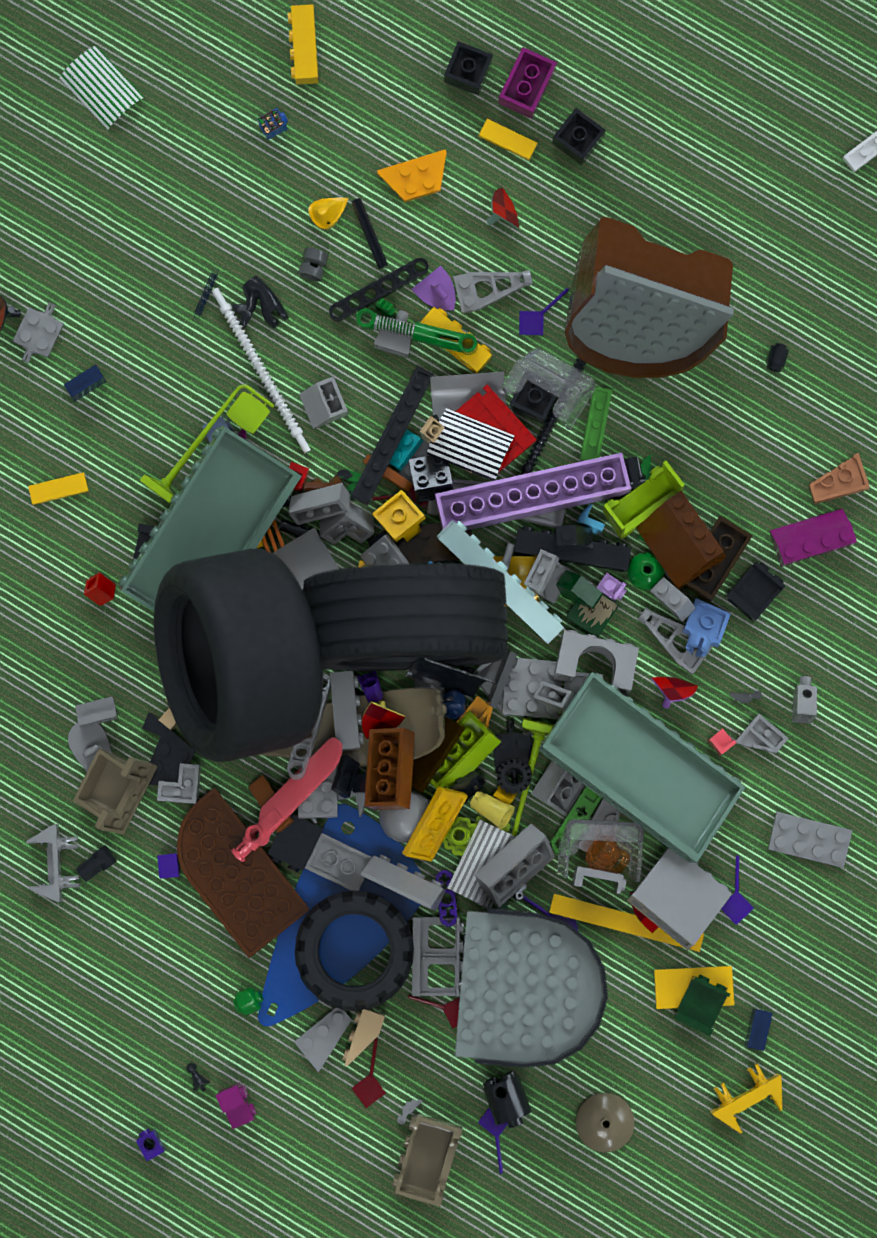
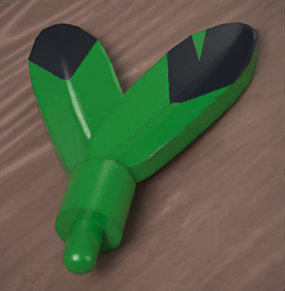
M349 470L337 472L341 479L353 482L346 488L351 495L362 474Z

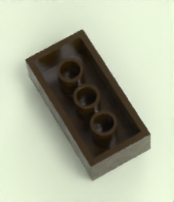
M722 516L717 518L710 532L723 549L726 558L684 585L685 588L709 603L717 594L752 538L751 534Z

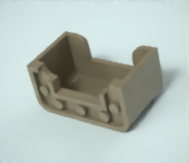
M417 1113L416 1117L412 1116L409 1130H412L410 1136L406 1135L403 1147H407L405 1155L401 1154L398 1163V1166H401L400 1173H395L392 1187L395 1188V1194L440 1207L443 1199V1190L446 1187L463 1129L461 1126Z

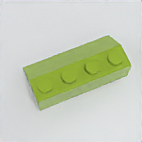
M470 710L458 722L459 725L465 728L464 732L430 781L436 789L439 786L450 788L456 785L455 780L474 771L501 743L497 736Z

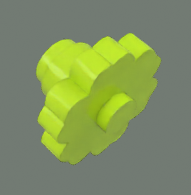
M458 817L443 840L445 848L452 850L455 856H463L477 824L472 823L469 818Z

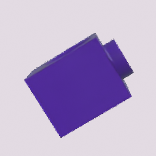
M148 1128L138 1134L140 1138L136 1140V1143L146 1161L166 1150L155 1129L150 1131ZM148 1138L153 1139L155 1142V1146L152 1149L147 1148L145 1145V1140Z

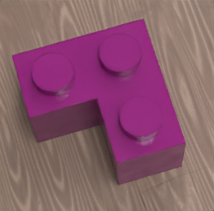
M239 1082L219 1091L215 1095L222 1112L226 1113L232 1129L255 1120L254 1115L257 1112L253 1103L249 1104L247 1100L249 1093L245 1085L241 1086Z

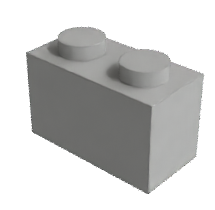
M664 577L650 590L654 597L682 622L696 609L690 599Z

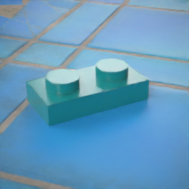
M407 430L389 464L402 471L424 441Z

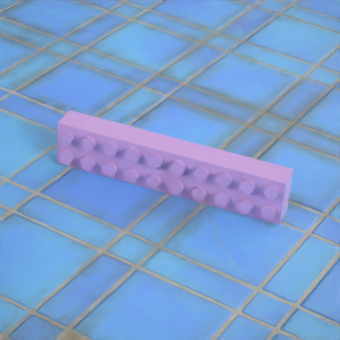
M618 453L435 494V503L442 530L452 520L456 523L460 521L467 530L624 496L630 493L631 486L623 454Z

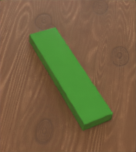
M593 387L579 461L600 458L612 389Z

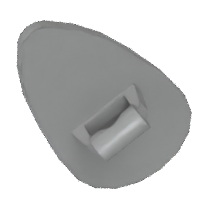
M77 723L71 728L68 736L69 747L86 771H88L98 749L112 753L105 730L100 724L80 728Z

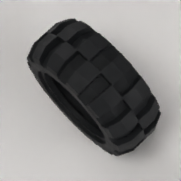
M353 890L328 896L307 913L299 926L295 938V963L306 988L318 1000L328 1006L330 1005L341 1010H368L392 998L402 988L413 964V936L408 923L392 903L370 892ZM350 914L363 915L376 921L385 931L390 943V959L384 972L374 981L360 986H349L334 980L325 971L319 955L320 940L328 925L335 919Z

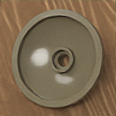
M598 1093L592 1095L578 1109L576 1115L577 1133L583 1143L592 1150L598 1152L616 1151L622 1148L633 1134V1112L630 1106L615 1094ZM605 1120L610 1122L608 1127H603L602 1125Z

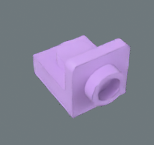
M609 573L605 574L596 587L614 602L617 598L621 600L627 591L624 589L626 584L620 582Z

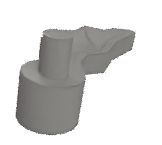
M413 1099L411 1102H406L402 1110L403 1116H399L397 1119L398 1124H405L407 1115L413 1113L415 1108L423 1101Z

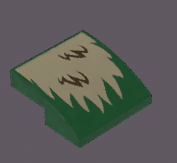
M605 595L601 597L594 609L575 602L565 619L586 633L595 635L598 638L619 605Z

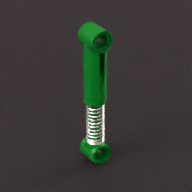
M365 308L361 309L356 315L358 325L364 330L382 329V331L385 330V332L388 331L389 333L392 331V334L395 332V334L405 335V337L408 335V337H412V341L461 352L465 355L474 354L478 348L477 340L472 334H464L419 322L411 325V323L408 324L405 321L401 322L400 320L399 322L398 319L395 321L392 318L382 317L378 313ZM365 315L371 316V321L367 324L361 322L362 317ZM441 337L447 338V339H451V340H455V341H458V342L441 339ZM471 340L473 346L470 349L464 348V341Z

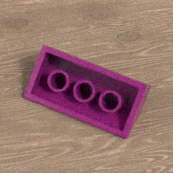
M843 509L769 531L781 567L857 543L852 525Z

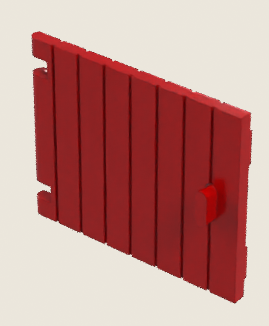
M487 384L483 387V390L486 392L484 396L477 392L455 412L515 436L502 461L498 472L500 473L534 444L537 439Z

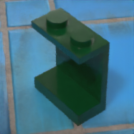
M699 974L698 977H692L673 1018L711 1036L714 1030L712 1027L730 993L726 992L727 987L719 983L714 986L709 983V978Z

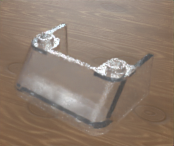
M570 820L559 843L557 874L563 878H568L569 856L574 855L578 851L579 840L616 842V853L618 856L630 859L629 878L640 882L644 834L642 826L635 822Z

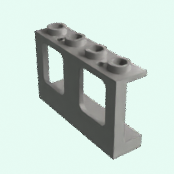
M413 917L412 996L459 997L461 989L459 973H462L463 961H459V953H463V941H459V933H463V922H460V918L457 917L456 924L454 925L455 947L452 949H438L428 946V928L430 925H442L439 917ZM443 917V920H447V923H451V920L454 919V917ZM430 964L454 965V987H429L428 966Z

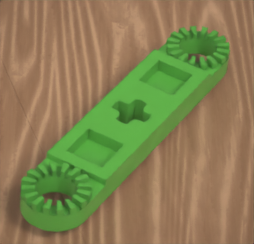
M585 786L551 840V848L558 854H564L570 849L601 800V797ZM584 806L586 815L579 817L576 809ZM562 838L566 841V847L563 850L556 848L555 843L557 839Z

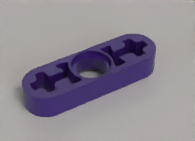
M442 870L436 875L435 881L443 884L439 879L442 878V875H445L446 878L450 879L446 883L448 888L453 876L449 871ZM445 889V893L451 895L452 901L449 904L440 902L438 906L439 919L444 927H452L457 921L455 892ZM453 906V909H449V913L454 919L451 920V923H447V920H443V917H446V909L442 911L441 907L449 908Z

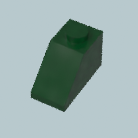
M565 570L556 583L563 598L594 609L603 596L599 589L581 575Z

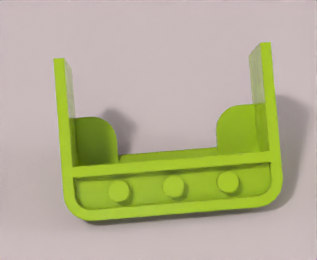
M667 461L663 462L661 468L660 466L655 467L650 472L651 476L647 481L621 500L614 501L611 499L603 506V513L620 540L635 531L636 527L666 500L680 491L683 492L685 484Z

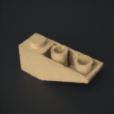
M367 1009L357 1012L355 1022L358 1025L356 1031H351L348 1040L352 1042L350 1050L345 1049L342 1059L346 1061L345 1066H348L379 1035L385 1018L384 1014Z

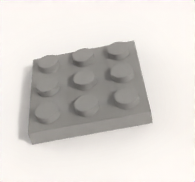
M518 658L515 668H512L509 674L511 676L510 683L503 690L504 698L501 715L558 720L559 713L533 698L542 681L561 687L562 681L553 679L556 661Z

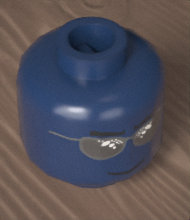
M450 689L442 695L443 705H446L445 716L449 719H457L465 713L466 696L461 691Z

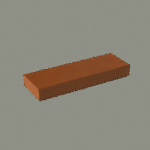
M264 775L248 786L261 808L276 793ZM291 815L276 829V832L280 833L294 822Z

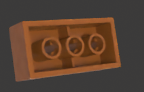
M405 728L369 730L364 807L373 810L410 809L415 732Z

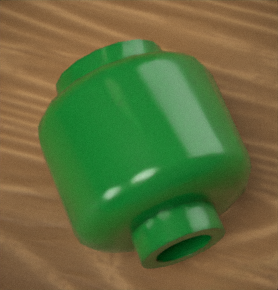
M248 987L236 993L233 1004L239 1014L248 1016L261 1009V1002L264 999L260 991H256L253 987Z

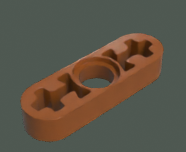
M367 454L362 462L365 466L371 457L369 454ZM387 467L383 478L408 493L413 484Z

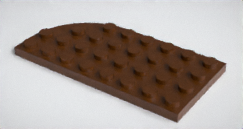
M214 788L197 801V804H194L184 817L177 838L178 859L181 869L190 884L247 957L251 958L311 909L261 846L255 851L252 850L245 857L244 862H241L233 855L231 849L236 848L243 841L242 838L245 836L247 828L217 789Z

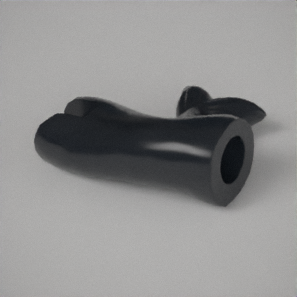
M258 276L251 278L242 286L246 297V304H232L233 310L241 315V323L244 328L252 317L258 299L262 316L271 328L275 329L279 326L275 318L270 314L274 310L283 321L289 318L277 296Z

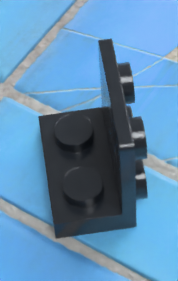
M431 455L409 459L417 503L435 500V494L453 490L448 462Z

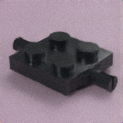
M514 720L506 721V733L496 735L501 743L493 750L495 774H497L500 765L510 758H519L525 761L527 765L529 763L532 751L531 732H515ZM516 768L510 769L507 774L511 775V783L519 782L518 774L521 772Z

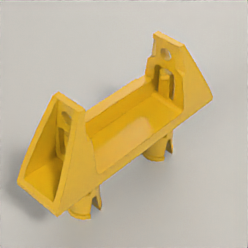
M758 1063L754 1065L757 1075L752 1068L749 1067L747 1069L755 1082V1087L739 1096L732 1098L724 1082L720 1084L723 1094L716 1086L713 1088L722 1104L710 1111L711 1114L739 1133H742V1130L734 1115L767 1098L768 1095L771 1096L770 1099L774 1101L778 1110H782L781 1075L776 1074L769 1079L765 1078Z

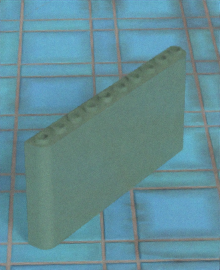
M224 426L221 428L217 427L211 436L213 438L211 443L206 444L202 449V457L192 465V473L189 477L186 476L180 485L182 487L180 492L175 493L171 498V506L161 514V522L158 527L154 526L149 534L151 538L147 543L144 542L139 549V557L137 559L134 558L130 563V571L127 576L123 575L118 583L120 585L119 590L154 611L160 583L165 574L176 564L245 549H256L300 480L301 475Z
M589 673L539 747V751L681 858L690 863H697L745 789V786L741 784L738 778L727 774L725 768L711 762L709 756L695 750L696 747L693 744L683 741L677 732L667 729L661 720L651 717L648 710L635 705L632 698L622 695L616 686L606 683L600 674Z

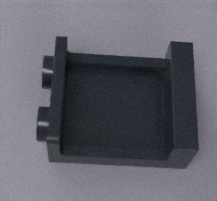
M756 561L725 596V599L754 623L785 588L784 581L776 574L773 576L764 563Z
M291 814L294 822L277 834L268 854L271 855L270 859L279 864L283 861L289 864V869L298 873L299 869L304 871L309 857L324 829Z

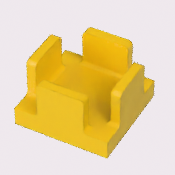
M402 490L372 513L382 529L395 542L399 541L402 537L406 542L411 540L421 532L419 524L426 519L425 515Z

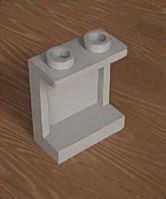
M541 549L524 584L538 597L556 603L560 595L556 583L565 570L571 571V569L561 565L558 562L560 559L558 556Z
M575 866L572 881L574 886L582 887L584 876L614 881V893L621 894V891L625 890L626 879H623L624 875Z

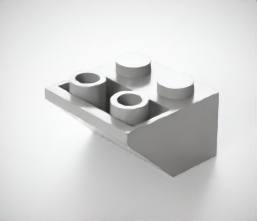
M334 376L315 383L299 394L313 429L348 416V410Z

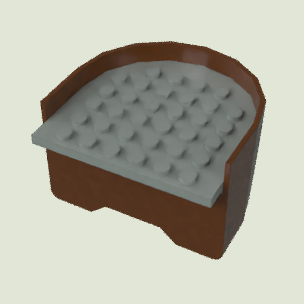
M602 217L584 238L578 255L564 331L569 348L584 362L598 369L631 378H664L689 371L705 361L727 338L728 320L734 313V308L729 307L733 272L732 262L725 257L702 249L687 255L646 241L634 226L609 217Z

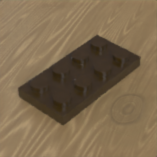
M440 523L419 525L421 532L411 540L406 542L402 537L396 542L397 547L409 564L460 560L437 538V535L442 531ZM472 529L465 531L469 536L472 535Z

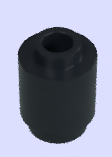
M780 343L771 345L766 360L767 369L781 372L789 353L786 345Z

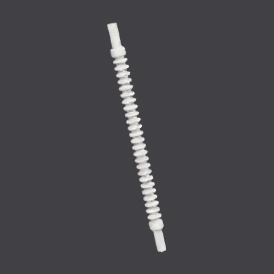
M219 288L213 289L212 293L220 305L221 313L225 314V319H228L227 323H230V328H233L232 332L236 333L237 341L241 342L240 346L244 347L243 351H246L245 355L249 356L248 360L252 361L251 365H254L253 369L257 370L256 374L260 375L259 379H262L261 383L265 384L264 388L268 389L267 393L270 392L269 397L273 398L272 402H275V407L278 406L277 411H281L280 416H283V421L286 420L285 425H289L288 430H291L290 434L293 438H296L304 454L308 453L311 449L302 435L301 427H298V423H295L296 419L292 418L293 414L289 413L288 405L284 404L285 400L281 399L280 391L276 390L277 386L273 385L272 377L268 376V371H265L264 363L260 362L261 358L257 357L256 349L252 348L253 344L249 343L251 340L247 339V334H244L245 330H242L243 326L239 325L240 321L236 320L237 316H234L235 312L231 311V305L226 302Z

